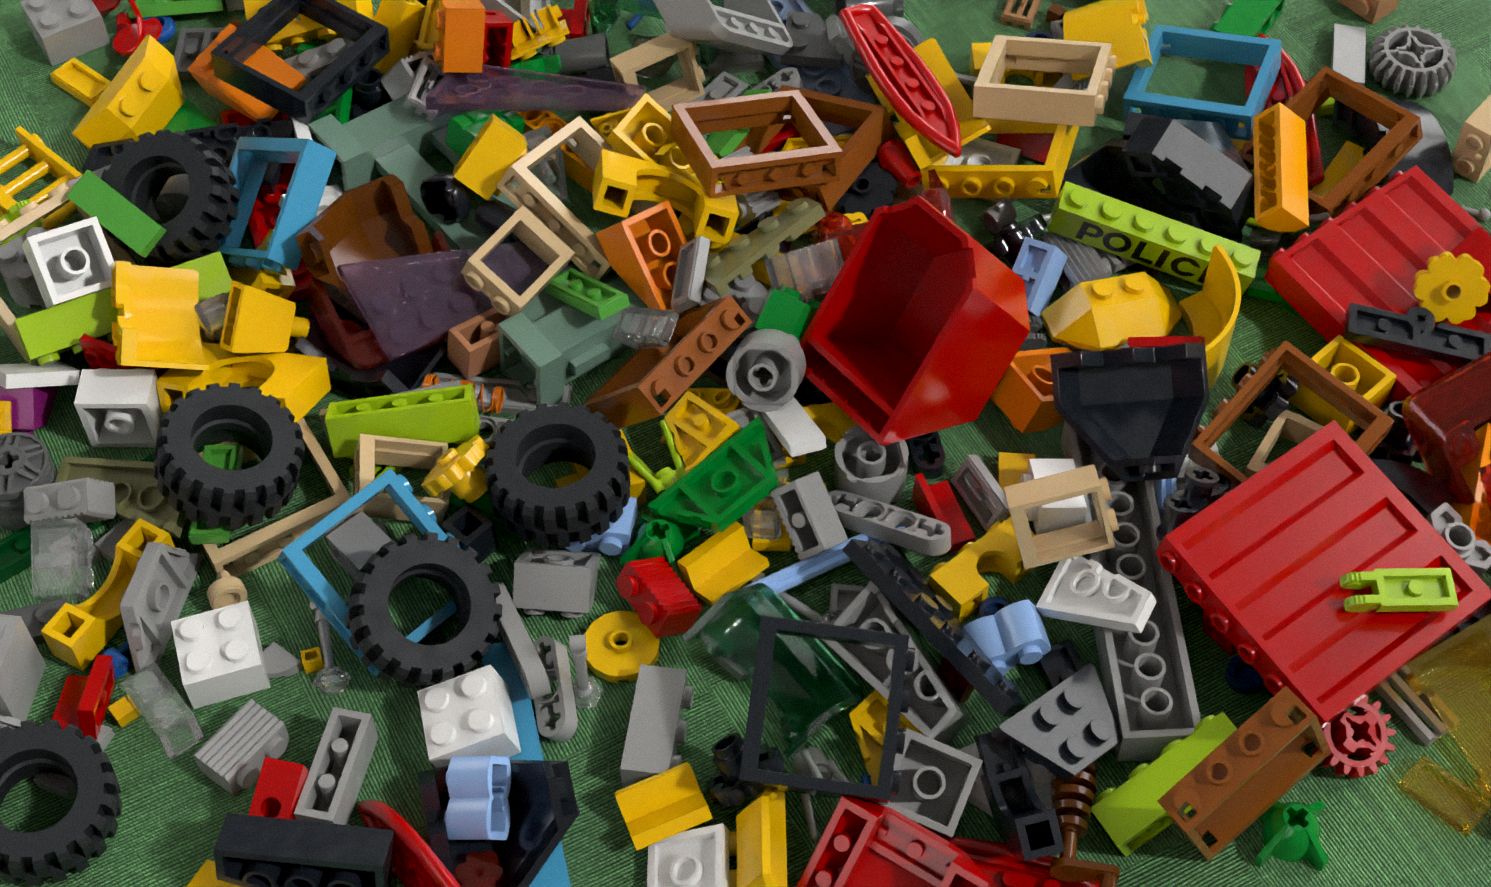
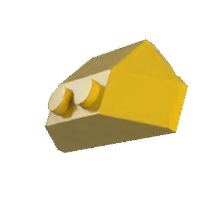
M150 34L146 35L71 134L91 150L93 144L131 138L137 142L139 141L138 136L151 132L153 135H156V131L163 130L184 103L174 56Z
M1140 272L1081 282L1041 312V319L1052 342L1059 344L1065 342L1074 347L1090 351H1106L1117 349L1127 343L1128 337L1169 336L1176 324L1181 320L1183 314L1167 287L1147 273Z
M765 789L736 815V831H729V856H737V869H729V887H787L785 791Z

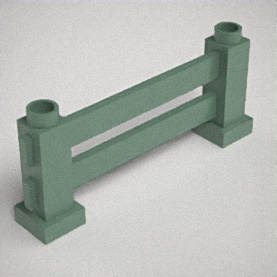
M441 79L434 82L426 102L430 106ZM451 79L438 113L432 122L426 120L427 114L424 112L421 115L416 114L414 106L404 107L403 103L407 96L405 95L342 125L332 114L308 124L312 141L337 152L326 183L327 186L337 184L345 192L393 173L404 182L411 206L465 262L492 236L482 230L480 225L475 222L476 212L471 206L465 219L455 223H443L445 217L442 214H430L427 211L420 192L422 180L438 174L424 158L440 151L454 166L461 158L459 152L456 153L446 144L449 119L487 105L481 89L474 81L467 80L457 85ZM424 87L418 90L416 95L418 99H420ZM516 181L512 183L517 189L520 186ZM503 193L498 197L494 194L490 197V200L498 199L518 209ZM502 241L482 261L519 296L539 278L531 267L505 241ZM596 260L593 262L598 269L601 267ZM570 263L560 271L561 273L569 268H573L583 273L575 264ZM614 269L599 281L626 293L630 306L602 321L546 294L544 288L523 311L498 324L500 369L509 380L520 381L522 387L519 386V390L527 398L531 390H536L537 402H534V404L547 403V405L554 406L557 402L562 401L564 384L650 338L668 319L661 321ZM534 382L536 388H529L526 385Z

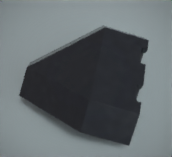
M1143 117L1122 149V154L1131 176L1161 179L1170 204L1200 206L1208 231L1240 234L1255 209L1253 176L1220 122Z
M1182 343L1160 347H1128L1106 351H1074L1050 355L1055 411L1123 482L1173 479L1178 477L1210 399L1205 344Z
M510 760L511 787L507 798L510 807V828L506 840H449L444 823L445 812L450 800L445 779L448 766L418 773L419 787L427 818L432 850L449 872L453 874L461 887H529L580 814L568 761Z

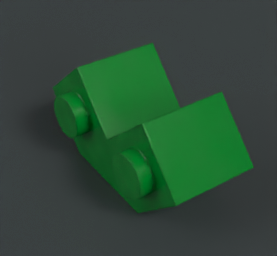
M781 284L779 290L770 287L752 326L759 330H780L794 335L800 342L822 303L810 298L806 304L798 300L801 295L800 292Z

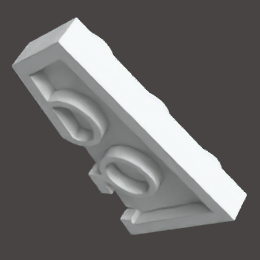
M1082 556L1059 561L1036 605V609L1043 617L1141 634L1157 601L1147 589L1120 574H1112L1093 559L1087 560Z

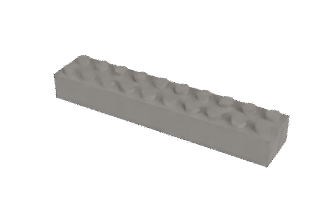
M1064 421L1061 437L1064 459L1073 458L1076 469L1094 464L1099 479L1107 478L1112 500L1105 501L1106 509H1114L1119 527L1118 531L1112 532L1115 543L1114 548L1082 555V557L1087 560L1093 559L1112 574H1120L1147 589L1157 601L1141 634L1093 625L1105 696L1122 739L1114 747L1117 762L1156 760L1162 756V750L1169 743L1176 739L1184 740L1195 732L1194 728L1201 721L1172 575L1162 567L1158 556L1155 554L1156 549L1161 543V540L1156 536V529L1161 524L1153 481L1123 482L1073 428ZM1091 493L1085 494L1087 511L1084 523L1097 520Z

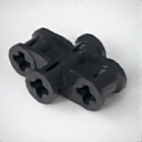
M1204 467L1187 468L1184 474L1187 481L1185 489L1177 490L1164 499L1163 508L1165 509L1163 522L1156 529L1158 539L1162 541L1165 535L1224 496L1231 487V480L1220 473Z

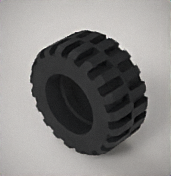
M170 130L156 131V136L151 132H147L138 136L139 141L133 142L130 140L122 146L124 150L119 155L115 153L109 160L112 164L108 171H103L101 179L148 215V204L154 190L169 177L187 174L190 182V191L182 211L171 221L161 225L167 231L146 258L139 255L103 226L107 235L114 239V243L148 264L165 268L206 256L205 253L208 251L214 253L219 249L221 244L218 242L223 236L228 238L232 231V228L229 227L230 222L237 219L239 210L234 207V203L239 201V190L233 186L236 184V179L233 172L227 168L228 164L198 139L192 138L187 133L181 131L173 133Z
M219 383L206 385V390L201 391L200 388H196L187 392L185 399L182 397L177 398L170 405V410L165 412L160 420L153 464L154 477L158 480L157 487L162 496H169L168 504L178 512L184 510L186 518L196 523L199 519L207 522L206 526L218 528V525H228V529H241V524L245 523L252 527L261 524L264 516L270 519L280 513L281 506H286L293 497L304 456L301 427L297 422H294L295 416L287 407H280L281 401L271 394L268 397L262 395V390L253 386L250 389L241 388L240 383H229L225 387H220ZM229 441L251 449L262 462L244 470H225L204 461L197 454L196 450L212 442Z
M557 402V406L547 407V403L536 405V409L528 412L525 409L517 413L514 421L509 419L499 428L500 434L496 433L493 435L489 442V450L485 453L484 459L489 499L495 516L501 520V525L508 532L513 533L516 530L517 538L525 542H530L531 539L536 540V545L549 547L550 543L558 544L559 548L570 547L571 542L579 541L582 544L592 540L591 535L595 533L599 536L610 529L609 522L615 523L623 514V507L629 501V488L631 487L628 448L625 440L621 438L620 430L615 424L608 423V418L597 411L592 414L589 407L579 404L576 407H570L568 402ZM558 461L574 462L590 470L580 481L561 488L541 487L527 480L528 476L539 467Z
M425 532L421 538H417L415 533L403 535L397 542L391 540L384 544L363 565L352 582L351 590L347 594L345 605L348 606V613L344 616L345 626L351 629L352 636L349 638L353 650L360 649L364 655L360 660L367 668L371 665L376 667L380 671L377 675L378 677L387 682L391 678L399 681L398 686L410 689L413 685H420L421 689L465 674L490 650L489 646L496 639L500 629L496 624L502 617V605L497 604L496 598L501 594L498 582L491 584L488 578L493 572L488 563L486 562L480 566L474 559L479 553L469 546L466 551L457 547L460 540L451 536L442 541L438 540V533ZM415 577L426 578L441 585L451 595L456 605L458 623L449 639L438 645H422L407 639L397 630L389 615L388 599L394 587L401 581Z
M34 719L21 721V728L11 731L9 725L0 729V807L7 793L17 783L27 777L41 773H55L70 778L76 785L77 796L67 815L57 824L45 830L29 833L17 832L6 828L0 820V874L5 882L17 885L20 883L21 878L26 879L29 886H42L44 878L52 877L54 882L58 883L67 880L66 872L74 868L77 869L78 873H81L90 867L87 859L92 854L100 858L107 849L105 838L114 837L117 831L118 823L116 817L121 815L122 801L119 796L121 790L112 764L106 752H102L100 744L91 735L84 737L81 728L72 724H68L63 730L59 720L46 719L43 726H36Z

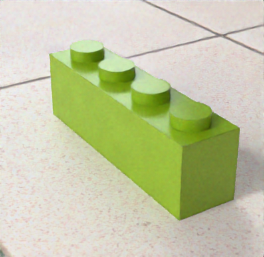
M473 384L331 402L325 416L334 458L347 457L350 459H354V452L360 434L460 445L465 441L468 442L476 435L479 436L481 425Z
M1223 711L1217 716L1209 715L1203 718L1195 726V732L1184 740L1176 739L1162 750V756L1151 764L1144 763L1139 765L1129 774L1128 781L1117 789L1111 787L1103 791L1096 798V804L1091 807V811L1125 857L1174 823L1157 800L1237 730ZM1190 805L1184 810L1185 814L1193 809Z

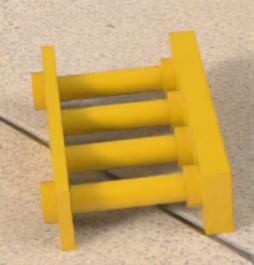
M21 126L15 129L21 146L0 159V176L27 157H31L37 164L5 186L0 184V218L6 213L8 214V209L16 204L17 201L12 198L14 195L48 172L54 175L57 180L28 199L31 202L36 201L38 205L50 199L48 193L51 190L83 175L45 146L37 134H30ZM69 201L45 219L41 218L43 222L42 227L46 231L53 230L78 212L75 204Z

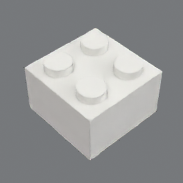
M97 216L27 237L22 244L47 309L111 287L112 263H114Z
M82 369L74 406L92 447H155L157 430H159L160 420L164 414L161 411L156 386L158 377L155 369Z
M248 600L171 621L183 687L194 709L271 688L263 658L258 626Z
M491 664L417 691L429 761L436 768L449 766L450 759L454 756L493 755L511 757L521 753L508 685Z

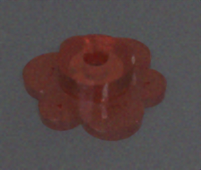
M485 851L481 855L477 852H471L467 855L466 862L459 864L455 870L456 878L463 883L462 887H496V881L500 880L504 873L503 869L498 866L499 858L493 851Z

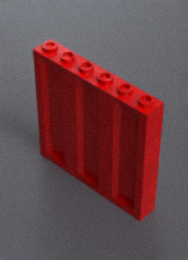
M1415 165L1404 173L1402 171L1395 173L1382 188L1379 186L1372 188L1359 203L1353 201L1348 204L1336 218L1328 217L1312 234L1308 232L1302 234L1289 249L1281 248L1276 251L1268 261L1270 266L1264 279L1330 343L1338 335L1344 337L1346 310L1350 303L1404 315L1411 308L1419 307L1420 299L1416 298L1413 293L1415 275L1420 270H1428V259L1433 256H1439L1446 251L1450 252L1476 228H1481L1487 234L1489 232ZM1486 304L1475 306V317L1470 320H1464L1459 324H1452L1446 318L1441 322H1435L1434 326L1444 323L1491 334V308ZM1349 341L1397 375L1387 401L1390 404L1395 401L1410 402L1419 409L1421 418L1446 401L1449 392L1467 384L1485 372L1483 370Z
M1335 420L1165 535L1155 551L1162 567L1167 572L1173 573L1184 586L1187 596L1205 610L1216 630L1225 634L1236 646L1241 659L1255 668L1264 679L1267 689L1276 695L1282 688L1287 686L1317 716L1322 729L1480 611L1491 600V589ZM1450 568L1459 606L1454 611L1376 612L1375 609L1364 613H1353L1345 610L1344 600L1355 595H1373L1371 586L1360 590L1344 589L1340 586L1339 578L1346 573L1370 572L1374 569Z

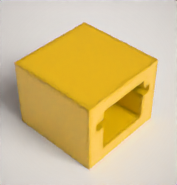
M320 647L300 651L306 674L325 669Z
M125 696L107 707L121 728L138 718L135 709Z

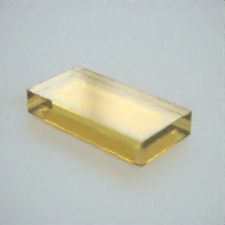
M1424 754L1405 775L1398 788L1466 837L1469 836L1491 808V802Z

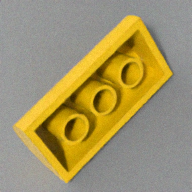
M647 93L643 95L604 140L620 154L695 174L670 134L671 115Z

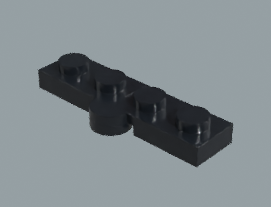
M1350 303L1346 310L1345 340L1483 371L1491 363V334L1444 323L1434 326V315L1424 307H1413L1406 315Z

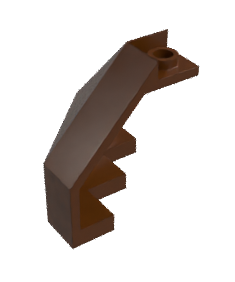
M393 173L345 191L296 235L306 268L316 279L402 313L409 314L455 295L446 265L434 254L424 222L413 214L404 182Z

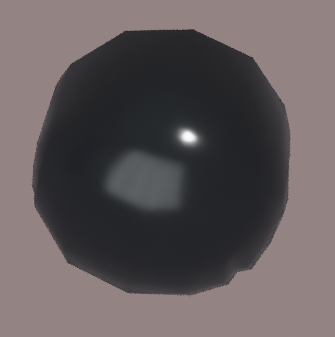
M439 173L422 180L420 186L421 198L430 214H442L445 217L443 223H455L467 217L471 206L470 193L466 185L454 178V174Z

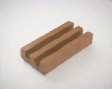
M1008 0L1002 12L1000 24L1006 25L1009 21L1012 22V27L1018 28L1019 24L1024 25V30L1030 31L1042 0H1033L1027 17L1023 15L1029 0L1021 1L1016 14L1011 12L1017 0Z

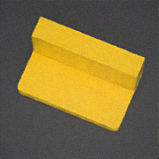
M737 521L723 532H717L677 561L686 588H689L690 592L711 606H717L770 565L768 558L750 547L744 526Z
M688 762L620 789L614 794L636 851L713 819L693 769Z

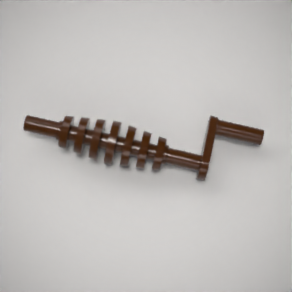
M1095 762L1067 783L1053 775L1051 778L1052 809H1055L1065 851L1059 852V858L1050 862V875L1057 880L1065 882H1100L1099 887H1117V880H1119L1120 875L1119 867L1112 864L1076 859L1077 839L1083 838L1087 833V822L1090 819L1091 807L1093 806L1094 794L1096 793Z

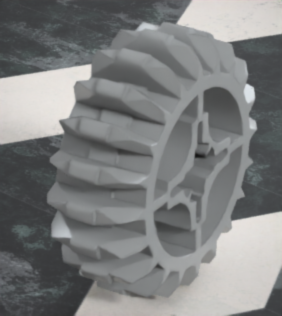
M1405 23L1401 28L1392 26L1389 31L1383 30L1381 35L1376 37L1372 43L1368 55L1369 73L1374 75V82H1382V88L1392 89L1394 95L1400 92L1405 94L1406 98L1409 95H1415L1420 99L1423 94L1432 97L1435 92H1442L1444 87L1452 80L1457 66L1456 49L1450 47V40L1442 39V33L1434 34L1430 28L1426 30L1420 29L1418 24L1412 28Z

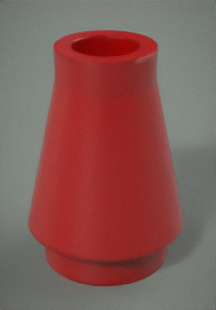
M892 139L879 148L876 154L879 159L878 164L884 170L893 174V177L903 183L907 189L913 188L921 181L922 175L918 171L905 143Z

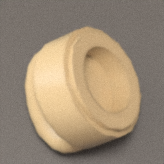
M222 570L218 573L216 581L209 586L207 599L214 610L246 601L247 591L241 579L231 577L228 571Z

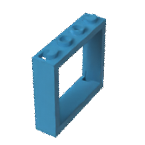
M1156 24L1148 41L1153 66L1140 69L1137 66L1123 97L1124 123H1126L1128 112L1168 119L1220 122L1229 138L1250 141L1253 138V117L1263 112L1281 67L1282 40ZM1161 53L1261 67L1245 107L1145 93ZM1137 108H1141V112H1136ZM1238 123H1245V127H1238Z
M239 137L229 166V170L233 172L236 179V184L233 186L239 190V201L234 203V207L239 210L237 219L230 222L231 233L228 238L222 237L218 242L221 244V247L215 251L221 252L226 267H231V265L242 269L250 267L258 271L267 269L280 274L283 269H298L302 253L296 235L315 219L337 154L336 151L310 139ZM268 162L296 163L267 250L239 248Z
M391 468L285 547L277 558L352 650L353 648L349 641L352 632L351 629L346 628L344 617L348 613V606L345 605L343 599L303 551L384 489L422 535L425 532L438 533V540L445 541L448 536L455 538L452 534L442 531L436 523L437 517L432 509L425 503L420 504L413 496V489L408 480L401 474L396 475ZM451 600L406 636V638L415 643L421 642L457 613L454 601ZM359 648L353 650L359 659L364 656ZM373 665L367 668L375 678L380 672Z

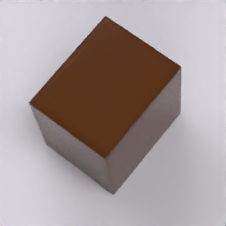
M1056 3L1052 4L1047 9L1046 21L1051 24V21L1063 19L1067 9Z

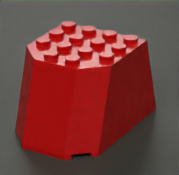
M916 196L909 198V201L875 208L799 342L806 359L805 376L880 445L892 444L975 421L1030 333L1025 282L923 197Z

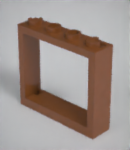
M1324 66L1312 79L1309 78L1305 86L1294 97L1289 98L1284 106L1306 121L1329 97H1332L1388 128L1390 131L1324 198L1308 190L1309 215L1320 222H1323L1328 217L1336 218L1353 201L1359 203L1423 138L1419 116L1327 66ZM1253 138L1244 143V147L1238 152L1249 171L1254 169Z
M782 85L777 92L799 90L821 121L858 129L842 148L840 181L775 189V192L778 193V198L792 202L798 198L808 197L820 203L822 209L829 212L876 156L879 148L895 133L889 113L884 106ZM784 111L783 116L791 115L792 111ZM786 123L752 127L734 152L748 146L750 147V152H753L754 155L760 154L769 144L768 142L776 136Z
M799 90L672 104L670 134L709 198L840 181L843 151ZM784 111H792L791 115L783 116ZM792 123L809 148L717 160L701 134ZM718 178H722V184L716 185Z
M730 294L670 318L582 405L589 407L592 414L595 411L603 414L608 418V423L615 424L618 429L661 416L735 341L752 321ZM677 338L680 341L678 344L675 342ZM659 393L666 400L661 406L653 398Z
M1285 340L1277 350L1272 348L1263 355L1258 363L1261 367L1254 375L1248 372L1235 388L1238 393L1230 401L1225 398L1219 403L1212 413L1214 419L1207 427L1201 424L1197 428L1188 458L1200 467L1228 477L1231 480L1230 490L1249 479L1210 448L1282 369L1365 430L1355 443L1367 456L1388 435L1395 420Z
M1285 686L1158 799L1157 802L1187 839L1210 862L1331 753L1317 716ZM1309 742H1313L1319 748V751L1311 758L1302 750ZM1189 805L1196 811L1190 819L1184 812ZM1208 832L1217 840L1210 848L1202 840V837Z

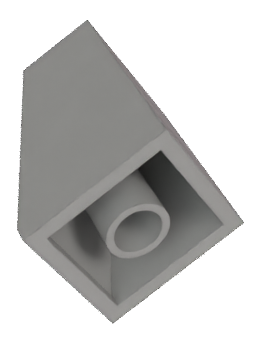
M0 614V715L26 721L46 663L21 616Z

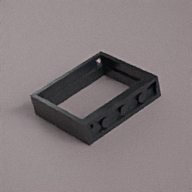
M272 0L266 6L260 8L253 17L239 26L234 33L211 51L214 76L308 126L390 52L388 27L335 0ZM302 14L355 43L298 93L243 64V62L294 18Z
M762 615L739 785L841 799L844 795L881 805H887L891 795L898 796L901 771L894 770L895 754H903L906 729H899L900 712L908 713L910 688H903L905 672L913 671L915 648L908 647L909 635ZM776 633L894 649L878 786L758 769Z

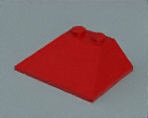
M843 795L796 887H989L991 881L964 850L889 807Z

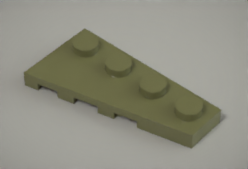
M808 197L798 198L789 203L786 207L787 210L778 216H770L762 220L757 225L758 228L751 233L733 238L728 243L729 246L719 253L708 254L703 286L719 297H722L730 291L727 285L736 277L739 280H744L754 272L751 265L757 260L771 259L780 249V242L783 240L787 242L794 241L826 216L820 203Z
M63 457L54 483L87 477L90 479L94 478V480L99 479V481L113 482L115 486L116 516L132 522H136L141 518L170 533L171 536L180 539L186 521V512L184 510L176 511L168 504L169 496L164 497L161 495L157 487L158 480L154 477V462Z

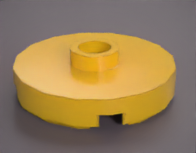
M619 610L604 614L593 621L585 632L587 666L596 676L608 682L619 683L618 680L627 679L629 682L638 679L640 664L654 666L658 661L660 640L659 638L656 639L649 628L641 623L636 612ZM619 641L627 642L625 645L618 646L615 644Z

